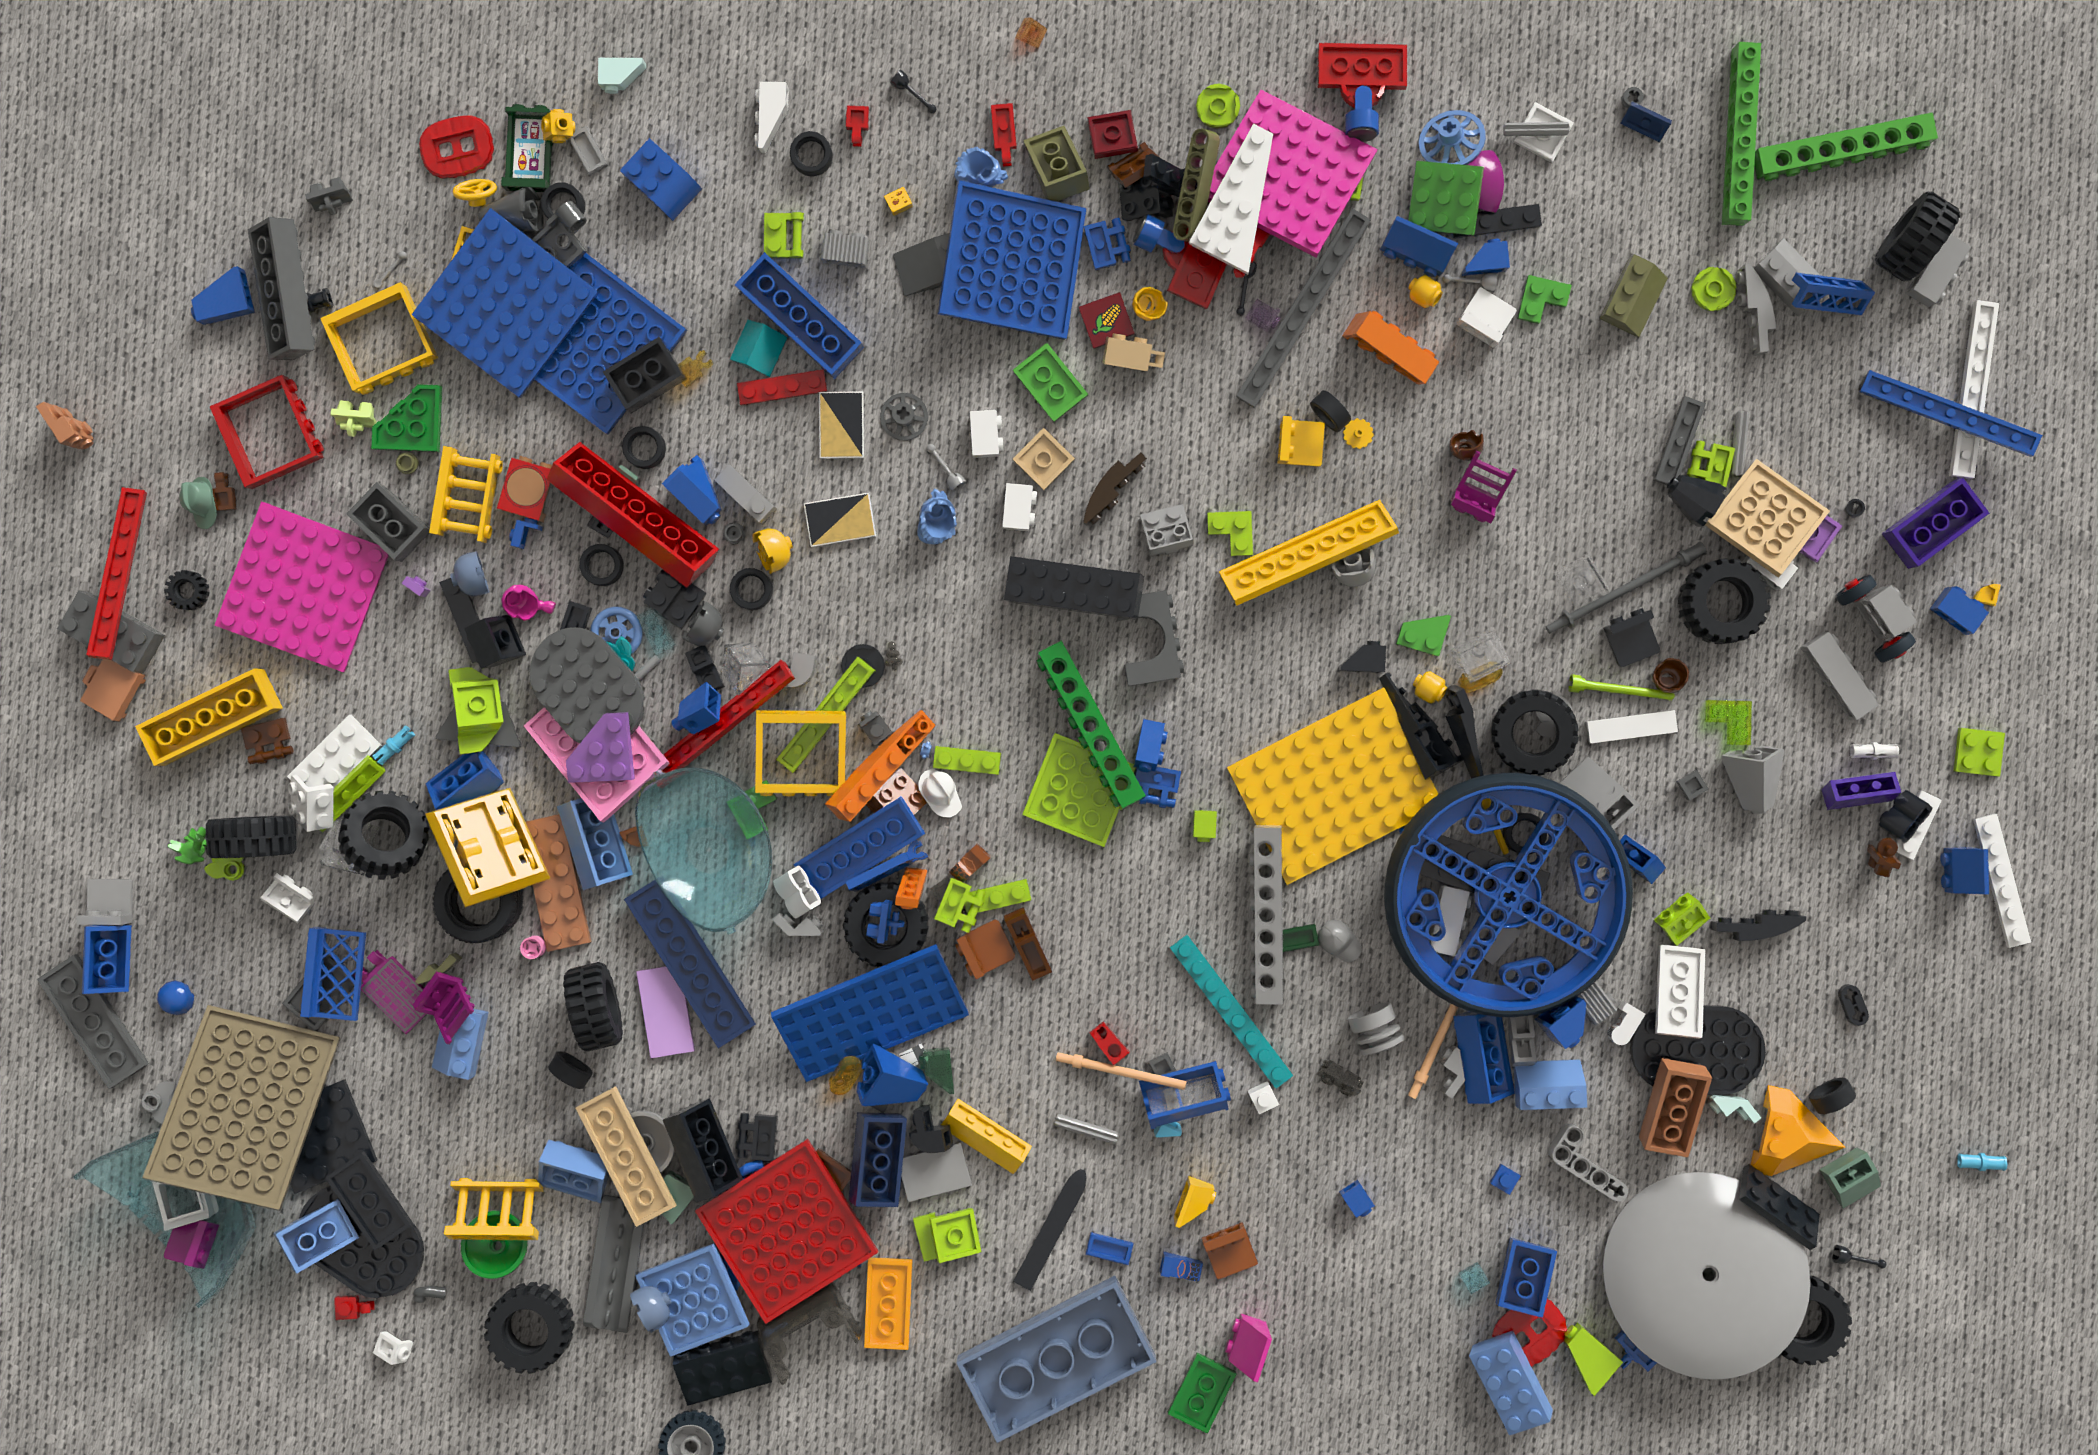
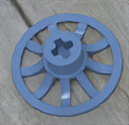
M1462 110L1446 111L1435 116L1425 125L1420 134L1419 149L1422 157L1426 162L1448 163L1451 147H1454L1459 161L1449 164H1469L1481 153L1486 141L1484 125L1474 114ZM1454 115L1464 116L1466 119L1460 124L1454 118ZM1448 116V118L1441 121L1439 125L1436 123L1438 120ZM1471 121H1474L1478 126L1476 130L1464 129ZM1430 127L1439 132L1436 136L1425 137ZM1480 135L1479 144H1473L1465 138ZM1438 142L1433 150L1428 153L1426 152L1424 143L1432 144ZM1461 143L1465 147L1474 150V152L1465 158L1459 144ZM1444 146L1442 161L1434 160L1432 157L1437 155Z

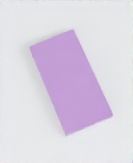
M667 967L636 971L650 1058L695 1051L687 999Z

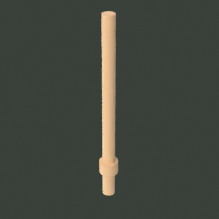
M1450 1004L1420 1070H1417L1414 1075L1415 1081L1408 1096L1416 1099L1423 1083L1426 1084L1429 1077L1427 1074L1454 1019L1453 1016H1455L1459 1007Z
M1058 1052L1056 1056V1061L1071 1064L1072 1067L1079 1069L1085 1067L1185 1090L1187 1081L1085 1059L1084 1056L1078 1054L1072 1056Z

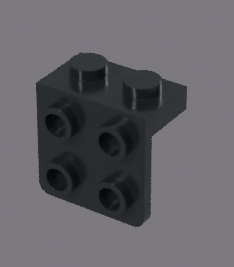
M1144 176L1126 188L1119 182L1121 215L1124 221L1143 218L1147 214L1163 218L1173 217V199L1170 194L1152 187V181Z
M1643 608L1630 612L1631 617L1623 619L1622 616L1609 621L1611 625L1603 627L1618 666L1625 667L1660 652L1659 644L1649 622L1650 619L1654 618L1652 610L1644 611Z

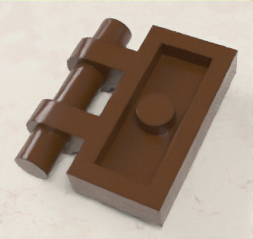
M286 718L241 728L246 750L255 748V755L248 756L250 765L255 763L259 765L267 763V760L275 758L278 760L286 758V755L294 753L291 745L284 747L282 742L291 739ZM274 743V750L264 751L263 746Z

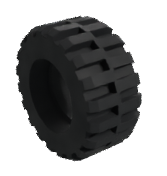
M1934 192L1923 193L1900 217L1884 239L1875 256L1876 264L1901 281H1910L1912 278H1915L1939 252L1955 229L1961 216L1959 208Z
M1727 558L1711 561L1695 568L1694 572L1685 578L1687 582L1681 585L1680 592H1683L1682 597H1678V604H1682V610H1679L1680 617H1685L1684 625L1686 628H1691L1693 630L1692 634L1696 637H1702V641L1714 642L1715 644L1743 641L1748 639L1751 634L1757 633L1760 630L1759 625L1764 624L1767 620V617L1764 616L1765 613L1770 612L1771 605H1767V600L1771 599V593H1766L1765 587L1768 584L1766 580H1760L1759 577L1762 574L1758 569L1752 570L1751 564L1747 562L1741 563L1739 559L1728 560ZM1718 581L1732 583L1741 594L1742 608L1737 618L1733 621L1720 622L1708 610L1707 593L1710 587Z
M1538 689L1524 690L1509 697L1498 708L1492 724V741L1497 755L1514 771L1529 775H1545L1544 773H1552L1561 765L1564 766L1568 762L1569 757L1575 752L1579 738L1578 723L1571 708L1559 696ZM1528 712H1542L1548 715L1556 726V738L1553 744L1543 752L1530 753L1524 751L1514 740V725L1522 715Z
M383 790L375 791L374 796L367 793L362 796L361 800L356 799L352 803L351 808L346 810L338 834L339 849L341 854H345L344 860L348 865L354 864L353 870L357 873H360L362 870L366 872L365 877L372 878V875H377L378 880H385L386 876L390 875L391 879L399 877L401 872L406 874L411 870L412 866H416L428 842L429 824L424 821L426 818L425 813L422 810H417L419 805L415 801L412 803L407 801L408 796L404 794L401 797L396 796L394 791H389L388 794H383ZM378 819L392 821L402 829L405 835V842L400 848L392 851L375 849L365 841L362 835L364 825Z
M293 816L209 819L205 824L206 853L209 858L294 854L297 849L296 820Z
M880 882L864 888L850 901L848 908L845 910L843 922L845 941L848 942L850 945L849 949L858 956L859 960L862 962L866 961L873 967L884 966L918 952L923 946L928 933L929 918L923 901L919 902L918 908L903 909L895 905L896 895L900 886L895 882ZM885 900H892V905L903 912L907 928L903 938L897 943L880 945L866 936L865 922L870 911V905L873 902L883 903Z
M601 962L570 968L564 975V997L568 1019L579 1048L589 1052L617 1045L622 1040L623 1026L619 1001L609 969Z
M1810 1276L1809 1301H1816L1820 1305L1822 1312L1821 1322L1812 1334L1805 1337H1794L1788 1347L1781 1353L1786 1359L1801 1365L1804 1362L1808 1365H1816V1361L1822 1364L1828 1362L1827 1357L1832 1356L1834 1358L1839 1354L1837 1350L1840 1347L1844 1349L1847 1344L1844 1340L1846 1336L1850 1337L1851 1334L1848 1325L1852 1324V1317L1847 1314L1850 1312L1848 1304L1844 1302L1843 1296L1820 1278Z
M530 1282L528 1285H525V1283L519 1284L515 1288L509 1289L489 1310L487 1314L489 1318L484 1324V1328L487 1329L484 1333V1339L490 1343L487 1346L489 1353L494 1352L496 1355L493 1359L497 1363L502 1361L505 1364V1369L510 1370L513 1367L515 1368V1373L520 1374L527 1370L528 1374L536 1373L538 1369L543 1371L559 1359L572 1340L573 1333L571 1332L575 1328V1321H571V1317L574 1315L572 1308L567 1309L566 1305L569 1302L566 1297L562 1300L558 1297L561 1293L556 1288L553 1292L548 1290L550 1285L543 1283L541 1286H537V1282ZM527 1309L542 1316L548 1327V1338L542 1345L529 1346L520 1342L515 1337L511 1328V1318L516 1311Z

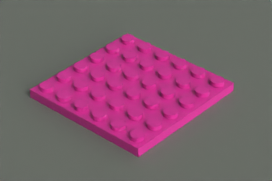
M1260 90L1215 165L1208 202L1212 201L1252 125L1255 124L1273 133L1257 227L1317 258L1378 149L1357 138L1345 135V132Z
M261 501L214 626L345 672L389 555L378 544Z

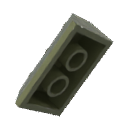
M1635 254L1627 260L1599 319L1639 338L1668 279L1667 276L1654 263Z

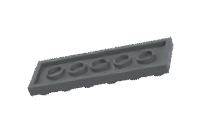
M75 954L37 980L108 1089H111L149 1063L103 993L82 994L83 962L78 954Z

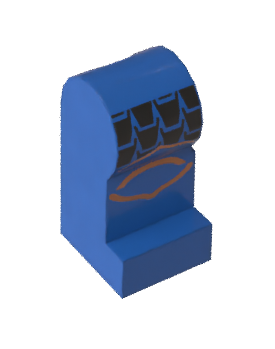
M1163 1251L1160 1275L1200 1281L1203 1262Z

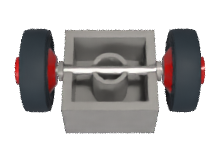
M1866 575L1858 580L1855 578L1844 585L1845 588L1839 591L1835 597L1841 606L1854 602L1877 638L1886 641L1874 652L1877 659L1883 663L1903 656L1916 643L1915 638L1910 632H1902L1917 621L1914 618L1913 610L1902 601V595L1897 588L1889 585L1873 589L1877 583L1871 575Z

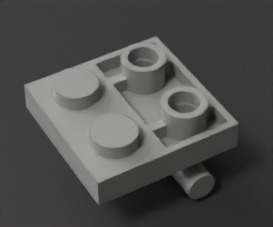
M1183 504L1140 515L1150 556L1162 553L1167 555L1179 552L1178 549L1193 546V537Z

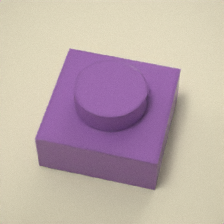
M406 576L402 582L403 585L421 597H426L430 592L425 587L427 583L417 576L415 578Z

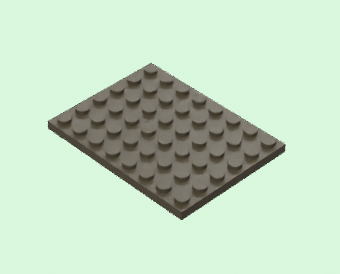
M207 1005L142 1178L281 1211L337 1051L340 1037Z

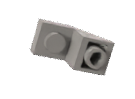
M780 912L772 919L787 936H820L824 932L822 929L823 924L815 916L813 918L807 916L797 927L793 925L795 920L788 913L783 914Z
M1454 1045L1450 1048L1446 1047L1440 1055V1058H1442L1440 1063L1454 1073L1452 1076L1448 1075L1442 1083L1444 1088L1441 1091L1450 1098L1455 1096L1465 1082L1460 1050Z

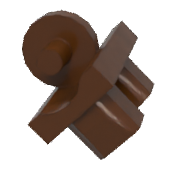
M1883 838L1878 842L1877 849L1871 844L1868 845L1867 851L1871 855L1868 865L1875 868V874L1889 878L1892 868H1900L1901 862L1895 856L1898 850L1897 843L1891 838Z

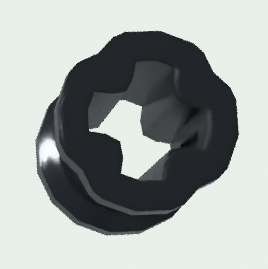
M323 288L321 292L313 294L307 293V305L310 312H315L318 308L326 306L331 308L334 306L328 288Z

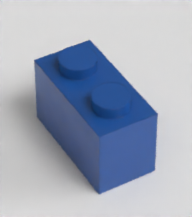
M1957 586L1944 588L1930 608L1931 611L1965 635L1974 634L1989 614L1981 602L1970 599L1966 596V592Z

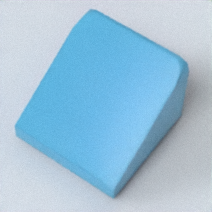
M1173 1122L1157 1126L1154 1129L1155 1137L1181 1136V1125Z

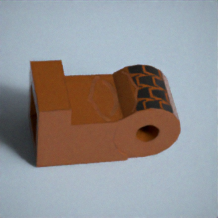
M977 843L960 859L949 873L956 880L964 882L985 864L991 856Z

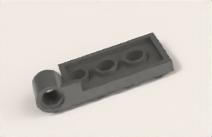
M568 201L556 210L555 214L546 221L547 226L532 240L546 251L550 249L556 259L570 268L587 252L574 235L585 225L587 219L573 201ZM567 235L569 242L567 246L562 247L560 244L561 237Z

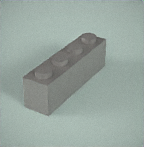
M1823 632L1800 648L1849 720H1858L1879 706L1876 701L1877 696L1870 688L1866 687L1863 682V675L1853 668L1850 656L1838 646L1839 640L1832 633L1830 634V632Z

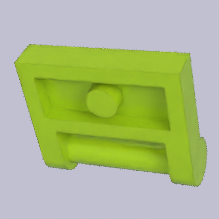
M764 213V252L770 258H803L804 251L801 250L804 213ZM787 221H793V250H787Z

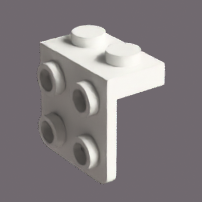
M291 775V782L288 783V791L291 795V802L288 803L289 814L307 832L332 828L333 787L331 784L307 787L297 775Z

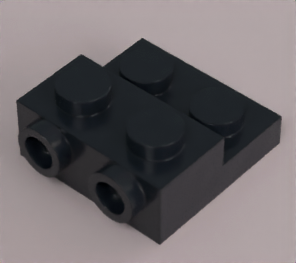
M662 569L656 577L658 582L655 587L652 588L650 586L643 595V598H645L644 604L682 630L707 593L692 583L685 587Z

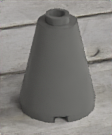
M531 187L521 188L483 206L478 214L479 222L488 210L492 208L520 231H539L538 229H542L544 222L542 208L538 210L536 200H540L539 196Z

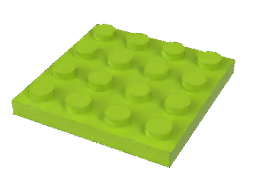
M1054 733L1022 815L1105 847L1119 807L1115 808L1109 798L1112 795L1108 787L1104 788L1099 780L1101 774L1098 768L1094 769L1088 759L1091 755L1087 748L1083 749L1079 742ZM1107 760L1104 762L1107 770L1113 771L1116 769V764L1113 761ZM1128 762L1129 766L1131 767V769H1132V771H1133V773H1134V771H1135V767H1133L1134 764ZM1115 781V787L1118 790L1126 789L1125 781Z

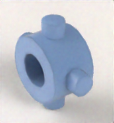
M928 741L922 745L920 752L922 759L929 758L932 745Z

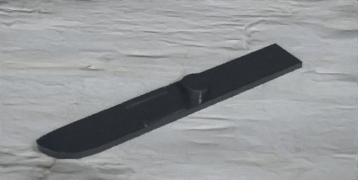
M1079 1169L1075 1171L1064 1184L1013 1280L1016 1284L1031 1291L1083 1194L1087 1178L1085 1170Z

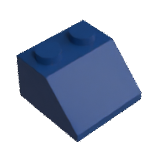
M1972 847L1944 848L1940 861L1942 866H1944L1941 885L1945 888V892L1989 894L1988 849Z

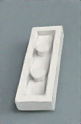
M1920 790L1917 797L1929 803L1933 809L1908 842L1903 843L1897 838L1895 841L1898 845L1896 853L1911 860H1914L1942 801Z

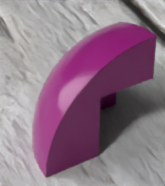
M1484 150L1467 165L1484 167L1478 208L1496 213L1503 196L1504 174L1499 158L1493 150Z

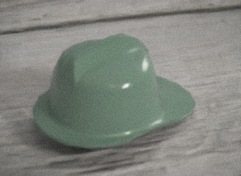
M198 477L193 482L182 483L179 494L181 506L190 513H193L199 528H211L216 521L217 513L210 481L205 477Z

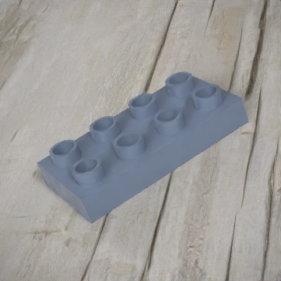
M1113 1276L959 1354L956 1363L998 1443L1155 1363L1156 1355L1116 1276Z

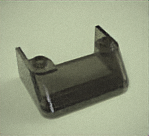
M834 1282L815 1292L767 1324L759 1316L757 1329L764 1355L781 1385L787 1382L790 1375L782 1360L787 1351L783 1338L819 1317L824 1325L831 1329L845 1324L854 1342L856 1343L860 1340L862 1330Z

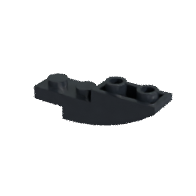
M1154 154L1146 155L1144 177L1152 181L1151 186L1170 195L1180 197L1185 168L1180 169Z
M1763 909L1762 914L1755 913V922L1754 918H1740V922H1732V918L1718 917V921H1711V930L1716 932H1733V939L1737 941L1761 940L1796 928L1806 921V916L1799 915L1797 910H1785V914H1776V910Z

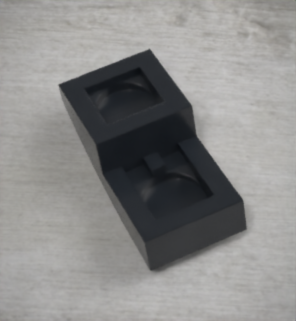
M706 645L699 646L685 653L700 686L708 682L716 691L725 687Z

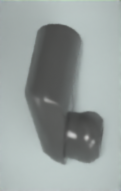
M418 1287L414 1291L413 1299L418 1303H423L426 1299L425 1297L444 1299L446 1287Z

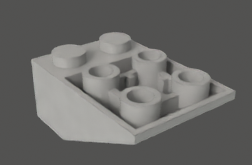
M1588 756L1560 782V784L1577 792L1593 804L1613 829L1618 827L1640 806L1620 784Z

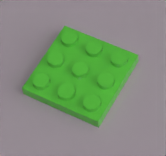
M1416 161L1408 221L1430 231L1474 235L1484 167Z

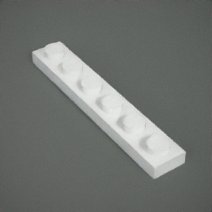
M1991 814L1973 819L1980 848L1988 849L1989 882L2006 946L2011 948L2031 943L1997 814Z

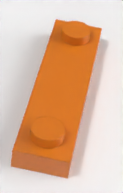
M905 868L896 895L895 905L903 909L918 908L927 878V870Z

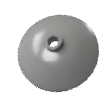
M650 1111L630 1113L644 1142L645 1138L651 1140V1144H646L659 1172H662L671 1163L675 1154L674 1147L663 1123L664 1118Z

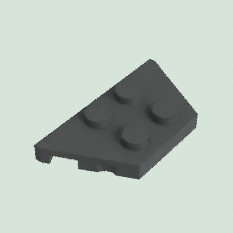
M501 701L503 725L489 744L521 747V742L516 734L506 702ZM455 706L438 731L435 739L458 741Z

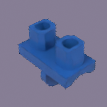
M885 900L883 903L873 902L870 905L869 915L880 917V923H869L866 936L877 939V943L884 944V941L888 940L889 926H891L890 934L897 935L898 927H904L905 922L899 920L900 912L894 911L891 919L892 900Z

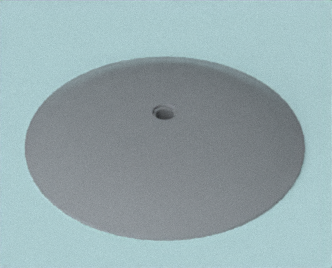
M1704 1172L1683 1173L1657 1181L1643 1189L1626 1204L1612 1225L1607 1238L1603 1259V1279L1608 1302L1617 1322L1640 1351L1653 1361L1676 1373L1689 1377L1718 1380L1743 1376L1756 1371L1770 1363L1788 1347L1802 1325L1807 1311L1810 1295V1271L1803 1245L1739 1200L1740 1180L1725 1175ZM1706 1268L1710 1269L1713 1273L1710 1281H1706L1702 1275L1703 1270Z

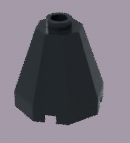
M1679 475L1677 478L1673 477L1667 485L1669 489L1668 496L1689 522L1697 527H1703L1707 523L1703 520L1706 517L1711 519L1716 514L1725 499V495L1722 492L1727 491V488L1719 483L1685 475Z

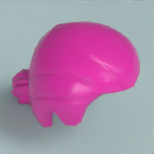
M520 584L509 587L501 599L504 611L510 617L519 618L523 621L533 618L538 610L552 614L556 603L553 601L543 602L539 600L535 592L529 587Z

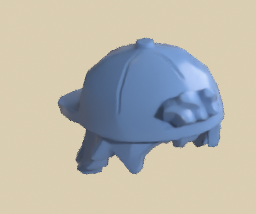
M978 147L966 149V152H962L961 157L957 158L958 162L955 163L957 165L954 173L956 181L960 180L994 187L997 184L1004 183L1003 180L1008 178L1007 172L1001 170L997 159L983 148L981 150Z
M933 489L931 492L932 497L921 506L917 530L919 540L927 544H939L948 538H952L956 534L955 527L957 525L955 508L948 500L947 495L944 491L939 492L937 489Z

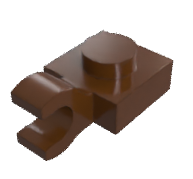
M214 473L216 488L212 490L216 511L237 510L235 488L228 487V473Z

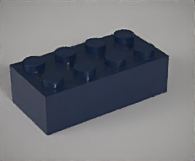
M857 1112L848 1199L856 1207L899 1206L907 1118L899 1113Z

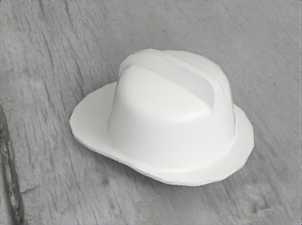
M933 768L921 775L918 782L919 791L930 808L941 817L956 815L961 810L962 805L953 779L947 773L939 772Z

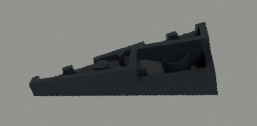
M1385 673L1379 678L1396 710L1398 721L1425 780L1438 776L1464 761L1461 754L1457 756L1450 748L1453 742L1449 738L1444 741L1437 730L1438 726L1416 702L1410 704L1403 696L1406 690L1403 687L1397 689L1390 678L1391 674Z

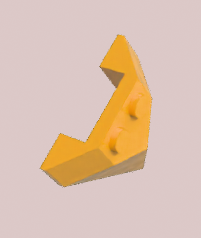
M1767 1086L1763 1107L1768 1109L1759 1151L1753 1150L1750 1165L1760 1170L1764 1175L1773 1176L1845 1148L1790 1090Z

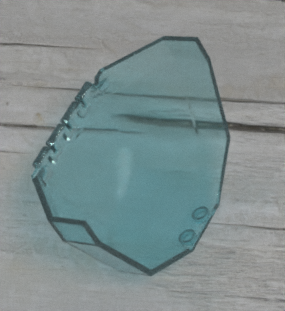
M160 1131L91 1160L73 1176L75 1180H88L120 1201L123 1205H130L129 1209L139 1219L147 1214L148 1217L143 1223L154 1235L162 1230L163 1233L158 1239L167 1246L172 1229L164 1231V1223L153 1183L142 1178ZM165 1184L173 1217L201 1209L196 1191ZM216 1196L219 1211L211 1217L204 1219V1221L220 1225L205 1269L184 1266L201 1297V1300L196 1304L198 1308L209 1303L225 1287L255 1231L256 1223L251 1204Z

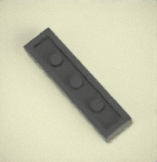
M1686 396L1682 398L1654 481L1668 485L1673 477L1677 478L1681 475L1706 403Z

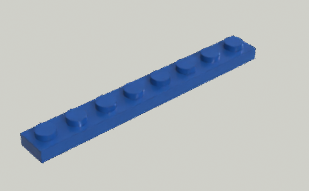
M1871 370L1867 372L1859 390L1860 393L2029 457L2034 456L2043 436Z

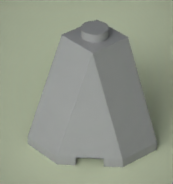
M1761 746L1755 747V750H1746L1744 753L1743 749H1732L1722 755L1723 764L1743 809L1751 810L1755 814H1763L1774 806L1784 749Z

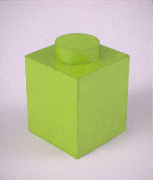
M1193 810L1192 836L1197 837L1198 842H1210L1211 838H1216L1217 811Z

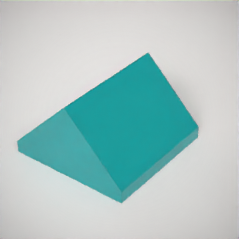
M747 320L730 360L770 377L788 337L765 324Z

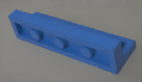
M1797 272L1792 279L1800 287L1792 302V305L1796 308L1862 315L1875 294V291L1860 280ZM1807 292L1812 293V297L1803 301ZM1829 295V299L1822 303L1819 302L1821 298ZM1843 297L1846 298L1844 302H1842L1839 305H1836V301L1840 300ZM1862 299L1857 308L1853 307V303Z

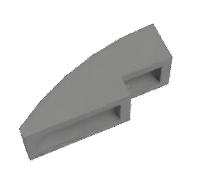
M1532 1015L1507 1017L1512 1067L1534 1065L1537 1062Z

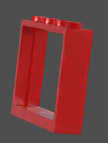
M279 375L209 406L244 487L254 489L324 458L322 455V451H324L323 445L319 439H315L313 434L315 427L312 421L305 416L306 406L301 399H298L295 391H298V388L293 379H289L284 375ZM283 388L311 453L256 477L228 412Z

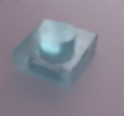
M1478 1262L1459 1272L1460 1277L1471 1294L1490 1284Z

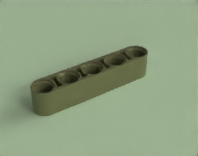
M1202 128L1195 130L1191 137L1173 227L1175 238L1187 242L1190 241L1206 212L1220 144V138L1217 133Z

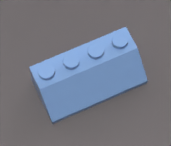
M582 798L557 806L583 890L633 875L614 814L603 823L596 817Z

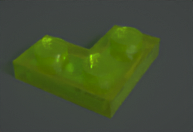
M1706 700L1705 722L1727 723V745H1751L1752 701Z

